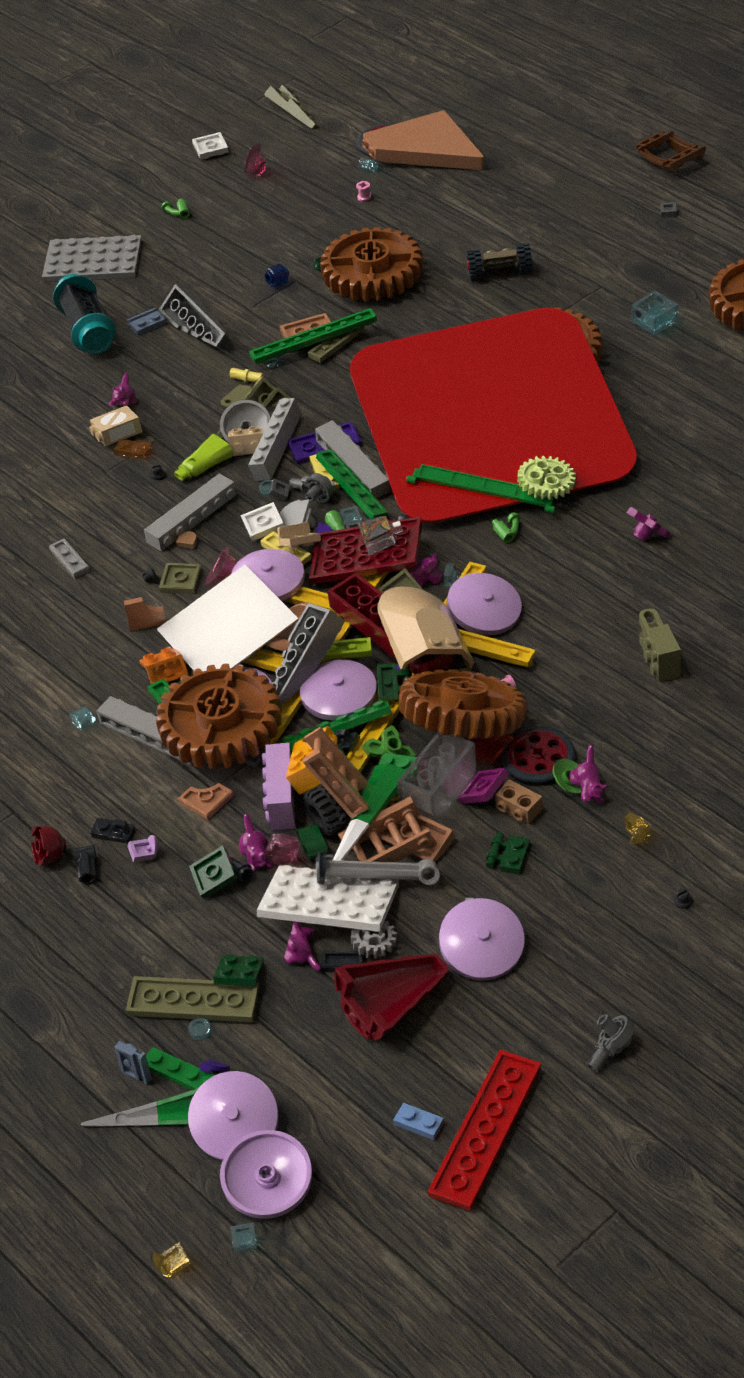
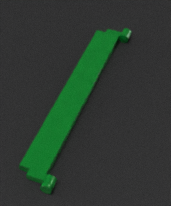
M421 464L420 469L415 468L413 476L408 475L406 479L407 483L416 484V480L544 506L545 512L554 514L555 507L551 506L553 497H551V500L548 497L541 499V496L534 498V494L528 495V491L523 492V487H519L518 484L424 464Z

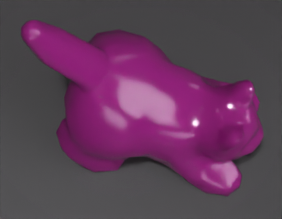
M127 372L124 374L121 384L116 388H112L113 398L109 402L110 406L136 404L137 398L134 389L128 385L129 375Z
M437 553L423 559L414 570L408 571L421 588L427 581L438 584L442 580L443 574L437 567Z
M589 745L586 762L579 764L576 769H573L570 772L569 778L572 784L582 787L581 798L584 802L588 803L590 799H594L602 804L604 802L602 795L608 785L600 783V772L597 765L594 764L593 745Z
M244 814L246 832L240 837L239 852L243 856H247V864L251 865L254 873L259 867L271 869L273 863L266 851L268 849V841L264 833L254 829L250 816Z
M294 921L284 956L287 964H302L308 961L312 968L317 971L321 970L320 965L311 954V947L308 941L313 939L311 934L315 932V929H309L304 925L299 926V922Z

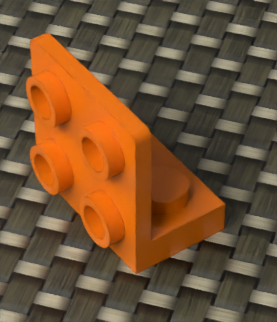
M171 647L163 648L160 650L161 653L155 655L154 653L144 655L143 659L139 660L140 664L146 668L151 684L163 678L166 682H169L183 675H188L182 654L174 648L171 649Z

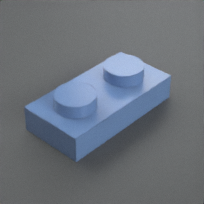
M403 1103L393 1122L395 1126L435 1140L444 1124V1118Z

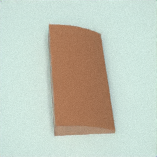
M390 801L383 810L395 805L396 803ZM416 814L414 817L421 830L423 831L428 828L434 843L411 855L422 860L428 858L436 862L456 838L452 829L420 814ZM407 820L396 825L403 840L415 835ZM389 829L377 834L380 840L392 846L397 845Z

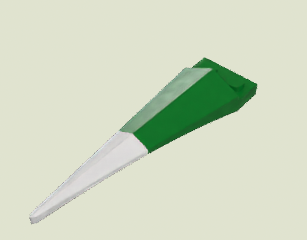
M390 753L384 754L379 765L374 767L362 794L363 799L368 803V809L351 819L333 860L343 861L379 813L414 777L415 767L419 760L418 757Z

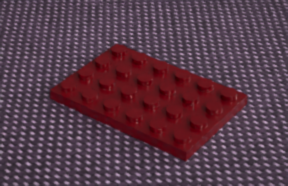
M421 516L389 521L390 529L367 541H364L359 526L320 533L321 540L316 541L309 580L311 584L346 579L354 573L365 576L417 567L423 524ZM400 521L401 525L393 526L394 522Z

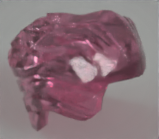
M272 834L265 855L272 864L278 866L282 865L285 861L293 864L298 857L299 842L295 837H291L288 834Z

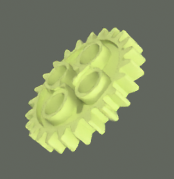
M536 456L535 460L529 458L528 462L524 461L523 465H520L517 482H519V487H523V492L528 491V495L534 494V498L541 496V499L548 497L551 500V496H554L558 499V495L564 497L565 493L569 494L570 490H573L576 473H574V468H570V464H565V460L559 462L558 457L553 460L551 456L548 459L545 456H542V459Z

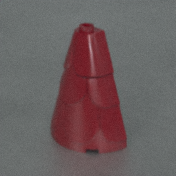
M438 954L401 957V959L342 965L335 968V989L341 993L342 1001H339L351 1025L368 1040L374 1038L375 1041L389 1034L421 1001H425L448 976L449 968L447 963Z

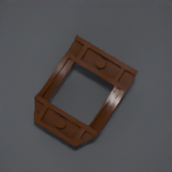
M674 131L668 133L658 132L635 144L637 151L654 165L663 170L678 173V168L684 166V163L703 160L706 146L698 148V145L680 139L674 134ZM666 142L679 154L666 160L653 155L650 151H652V148L661 146Z

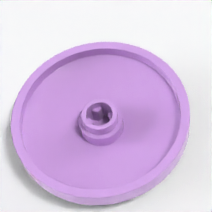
M263 549L252 552L239 560L232 570V573H234L243 565H246L281 601L293 596L301 588L305 578L303 564L300 559L294 554L281 549Z
M472 573L462 576L452 584L447 597V608L454 621L462 628L480 635H497L510 630L517 623L521 613L522 605L518 592L510 583L492 574Z
M333 660L318 665L316 670L300 687L301 701L306 710L314 716L325 720H336L340 715L347 714L349 716L354 714V711L359 708H369L377 695V684L374 674L363 664L351 660Z
M470 899L456 905L445 916L439 932L440 951L446 963L458 974L472 980H493L510 972L518 963L524 947V931L517 916L505 905L490 899Z
M239 1071L220 1073L204 1082L194 1094L188 1112L190 1132L197 1145L206 1154L223 1161L229 1148L243 1136L256 1131L277 1129L278 1107L276 1100L268 1086L254 1075Z
M261 1130L243 1136L229 1148L221 1164L220 1180L225 1197L236 1210L253 1218L268 1219L279 1217L292 1211L303 1201L312 1182V1167L307 1151L294 1137L276 1130Z

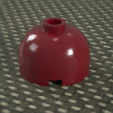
M35 826L31 833V837L35 836V842L31 843L34 861L39 863V867L52 865L60 860L63 850L66 849V840L53 827Z

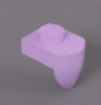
M150 835L148 839L130 841L127 847L133 862L155 859L159 844L157 837Z

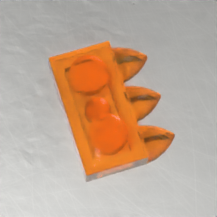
M129 438L117 442L113 449L114 455L146 459L152 449V443L150 440L141 442L139 439L130 441Z

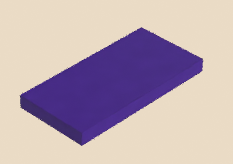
M352 422L340 425L343 432L349 435L356 445H359V447L363 446ZM315 432L288 440V447L297 465L310 462L309 456L325 451L316 441Z

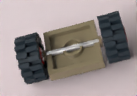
M529 243L516 244V250L506 248L497 252L495 250L483 253V260L480 249L467 251V266L470 280L483 278L484 270L515 267V263L518 264L519 274L533 271Z

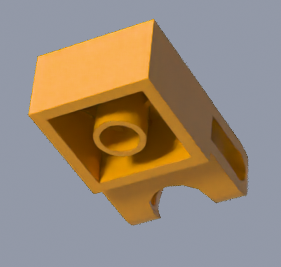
M329 726L322 728L337 745V736ZM304 738L295 742L286 774V779L299 795L321 784L303 763V758L314 752L309 744L305 742Z

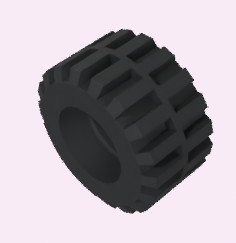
M322 784L304 793L306 811L313 824H317L323 835L331 837L348 827L352 818Z

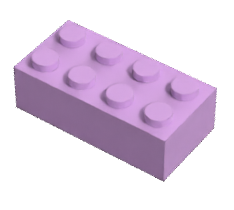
M289 743L266 745V753H262L263 765H266L262 769L263 779L266 780L263 783L264 795L267 794L263 798L264 810L268 809L265 812L266 822L270 823L272 831L295 829L294 787L286 779L291 758Z

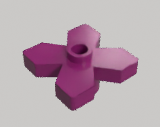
M632 507L627 511V514L639 521L634 528L635 532L633 535L645 542L647 539H650L654 531L666 539L670 536L671 533L656 522L657 519L650 514L645 516Z

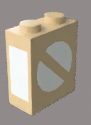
M127 405L90 419L91 426L89 428L91 434L96 436L98 442H102L105 447L142 432L139 417Z

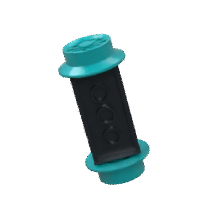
M69 274L61 278L54 290L53 301L56 308L66 314L73 328L71 332L73 344L79 350L90 354L105 352L113 342L116 327L113 320L105 314L97 298L95 284L91 279L78 274Z

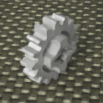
M386 921L383 923L380 932L352 929L351 944H353V949L358 950L359 955L366 953V958H369L370 955L378 958V954L386 956V951L392 952V947L396 946L394 926H389V922Z

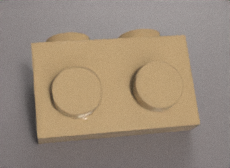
M252 426L244 430L235 428L229 431V445L233 450V456L254 454L263 435V428Z
M309 522L277 528L279 545L288 546L289 549L299 548L300 544H304V546L314 545L315 541L321 540L320 533H310Z

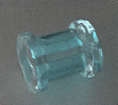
M363 156L359 161L360 170L366 169L370 170L371 173H375L378 169L379 163L376 159L370 160Z

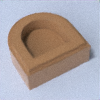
M183 532L176 541L177 547L194 549L197 538L194 532Z

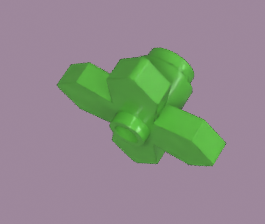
M392 725L383 730L381 741L371 738L362 745V749L367 756L380 757L379 763L385 753L415 757V753L409 746L402 745L399 733Z

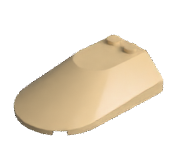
M394 587L381 595L378 602V614L401 670H405L410 662L424 654H461L466 668H472L474 660L449 609L440 599L424 590L413 587Z

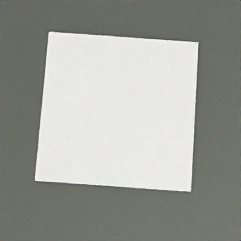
M243 565L157 630L174 649L182 654L184 661L193 670L199 668L202 671H207L208 665H215L216 669H220L224 663H229L230 669H233L299 619L246 565Z

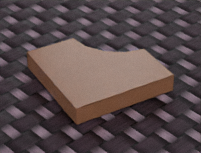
M142 597L124 601L130 632L166 623L163 606H150L144 602Z
M220 783L206 789L190 787L178 798V803L209 820L234 796V793Z

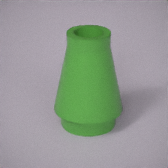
M332 510L325 515V523L333 531L345 529L339 512Z

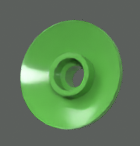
M560 759L553 766V775L556 782L562 789L571 794H581L582 787L572 784L569 778L570 772L576 769L578 764L569 759Z

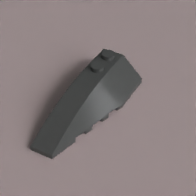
M174 285L159 308V311L174 327L216 347L220 346L227 335L222 325L207 307L189 289L180 285Z
M308 603L288 638L290 642L289 647L283 651L281 656L284 658L282 665L277 667L275 672L276 680L271 683L277 690L281 706L298 691L302 684L316 670L331 648L337 634L341 631L345 620L330 609Z

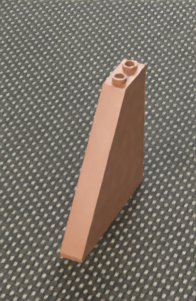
M444 110L363 133L362 146L376 162L473 170L484 169V156Z

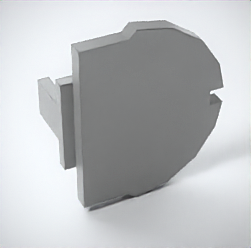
M309 499L297 500L285 506L279 513L284 526L309 522L310 527L314 528L316 520L311 515L312 509L309 508L311 501Z

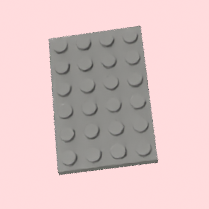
M141 235L50 240L42 274L43 282L59 281L69 274H78L91 280L136 277L142 243Z

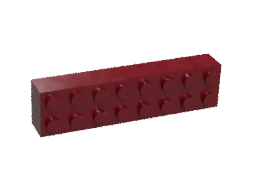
M354 573L327 590L329 606L396 659L378 614V602L383 593L358 573ZM424 654L409 664L413 674H421L425 671L434 672V670L441 669L445 671L454 665L455 661L454 654Z

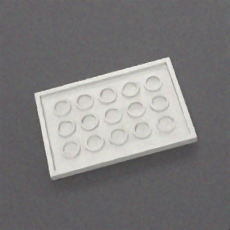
M289 865L279 866L257 908V917L380 932L399 887V879L332 877L328 880L325 877V883L323 884V881L317 883V874L314 869L296 868Z

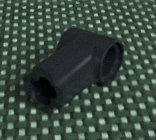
M95 846L74 848L79 882L86 885L92 884L97 879Z

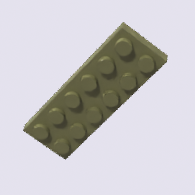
M134 976L125 1011L127 1016L253 1022L260 987L259 982H257L256 987L215 985L214 980Z

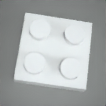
M220 132L192 139L193 146L200 159H207L229 152L228 146Z
M274 502L241 515L252 541L267 536L273 531L277 532L278 527L284 526Z

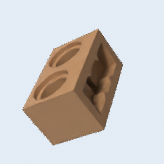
M510 779L495 794V803L498 810L528 825L543 810L541 795Z

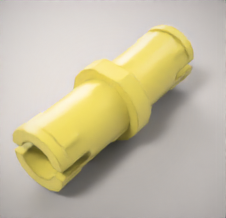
M231 368L230 378L240 379L247 383L249 381L257 382L258 379L264 377L263 373L252 372L250 369Z

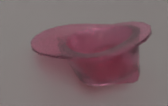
M256 143L247 155L244 172L261 176L265 170L266 159L261 154L260 143Z
M228 547L224 548L219 554L215 565L205 579V585H209L214 579L224 580L231 575L238 560L229 554Z

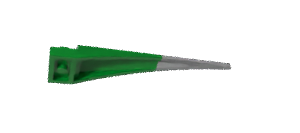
M198 1089L81 1123V1126L189 1125V1106Z

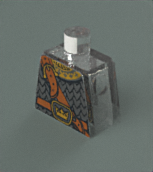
M386 516L358 523L369 556L394 545L393 534L403 531L400 521L389 524Z

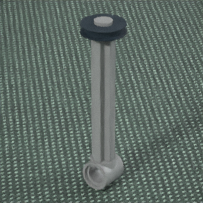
M318 853L316 862L317 883L323 881V884L325 883V877L410 879L421 881L425 885H433L440 877L436 862L428 858L418 863L326 860L325 853L324 856H320V853ZM427 869L433 870L431 874H424Z

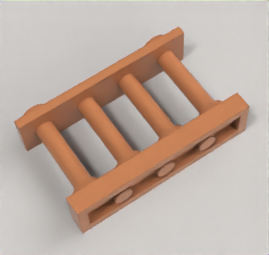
M321 727L306 735L304 740L314 752L303 758L304 765L351 818L367 810L368 803L358 793V790L365 787L368 781Z
M411 797L381 811L352 848L359 861L397 862L434 843L429 829L427 828L422 831L414 817V815L418 814V811ZM407 820L415 834L406 840H403L396 827L398 823ZM389 829L397 845L385 850L377 834ZM346 830L338 834L341 841ZM371 839L378 852L376 856L370 859L366 858L360 846V843Z

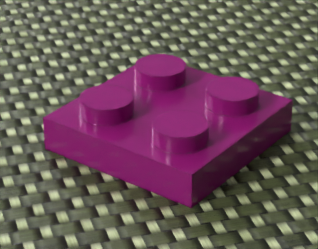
M505 768L478 771L458 797L459 801L462 804L490 801L494 797L496 790L505 783L504 780L509 775L508 771Z

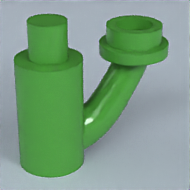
M182 198L177 202L178 210L173 209L172 204L168 201L164 202L161 206L164 213L180 216L182 219H187L190 216L187 202Z
M515 512L511 513L507 518L508 523L512 526L511 529L503 521H498V519L492 521L493 530L505 543L512 542L518 532L521 516Z

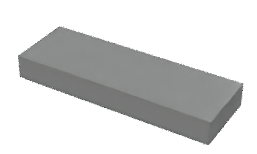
M65 539L49 545L50 551L74 579L90 572L89 566Z

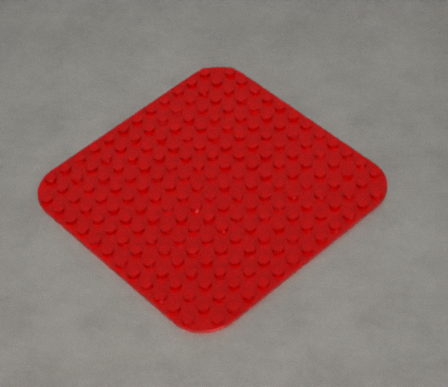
M539 308L378 343L360 350L351 361L350 375L395 500L400 510L410 518L421 516L423 522L436 523L525 503L416 480V484L407 483V476H413L415 468L420 469L421 464L519 485V482H517L518 470H520V465H523L524 461L528 462L529 458L535 460L536 456L539 459H542V456H545L546 459L551 456L553 460L558 457L559 462L565 460V464H570V468H574V473H576L575 485L570 492L619 481L626 477L635 466L636 449L581 326L571 314L563 310Z

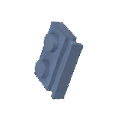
M153 308L127 319V324L140 336L166 325V319L159 311H156V308Z
M119 1041L114 1048L121 1073L138 1081L143 1079L144 1084L147 1085L152 1077L146 1054L144 1052L139 1054L137 1048L132 1044H125Z

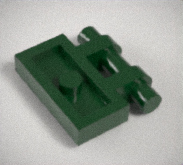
M396 663L377 664L379 701H399L398 694H400L401 686H398L397 679L402 678L404 683L406 679L412 676L410 664L406 666L405 670H397Z
M501 832L496 833L491 842V851L486 856V866L493 868L494 864H499L501 872L520 875L530 846V839L510 835L509 840L504 841V834ZM499 850L505 851L504 855H499Z

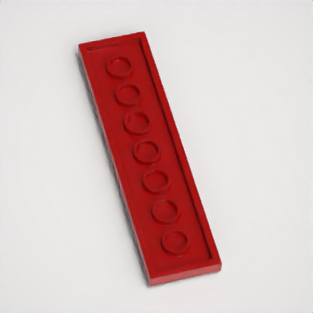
M501 1049L499 1050L428 1190L429 1197L468 1211L472 1210L541 1070L540 1062Z

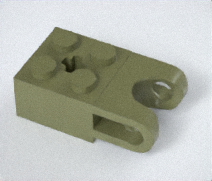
M655 609L642 610L639 613V623L642 628V632L639 634V641L644 651V659L650 664L652 675L656 676L658 682L681 677V649L669 625L663 624ZM652 617L654 620L651 623H647L645 618Z

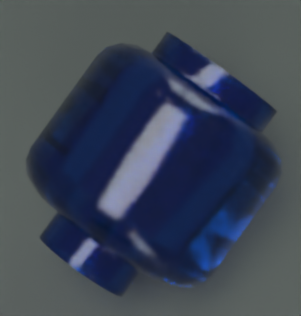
M282 264L268 267L265 273V280L273 287L282 285L288 281L289 270Z

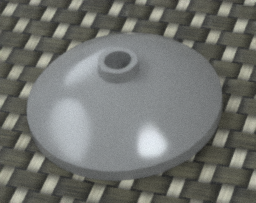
M240 400L229 405L223 412L220 420L221 433L228 443V433L235 428L244 430L245 427L258 426L263 428L264 433L271 418L266 408L260 403L253 400Z

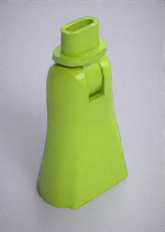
M212 434L192 455L178 466L179 469L174 472V475L181 481L186 478L190 479L192 476L196 477L210 467L232 458L233 450L227 442Z

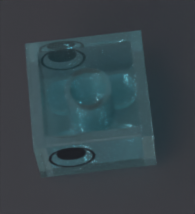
M655 290L631 305V321L654 335L678 320V303Z

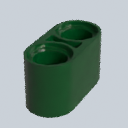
M316 823L296 830L299 842L308 861L317 858L318 853H320V856H323L324 853L325 855L329 854L326 842Z

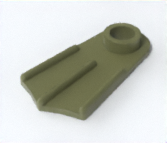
M239 384L221 400V405L227 408L232 403L243 400L251 387Z

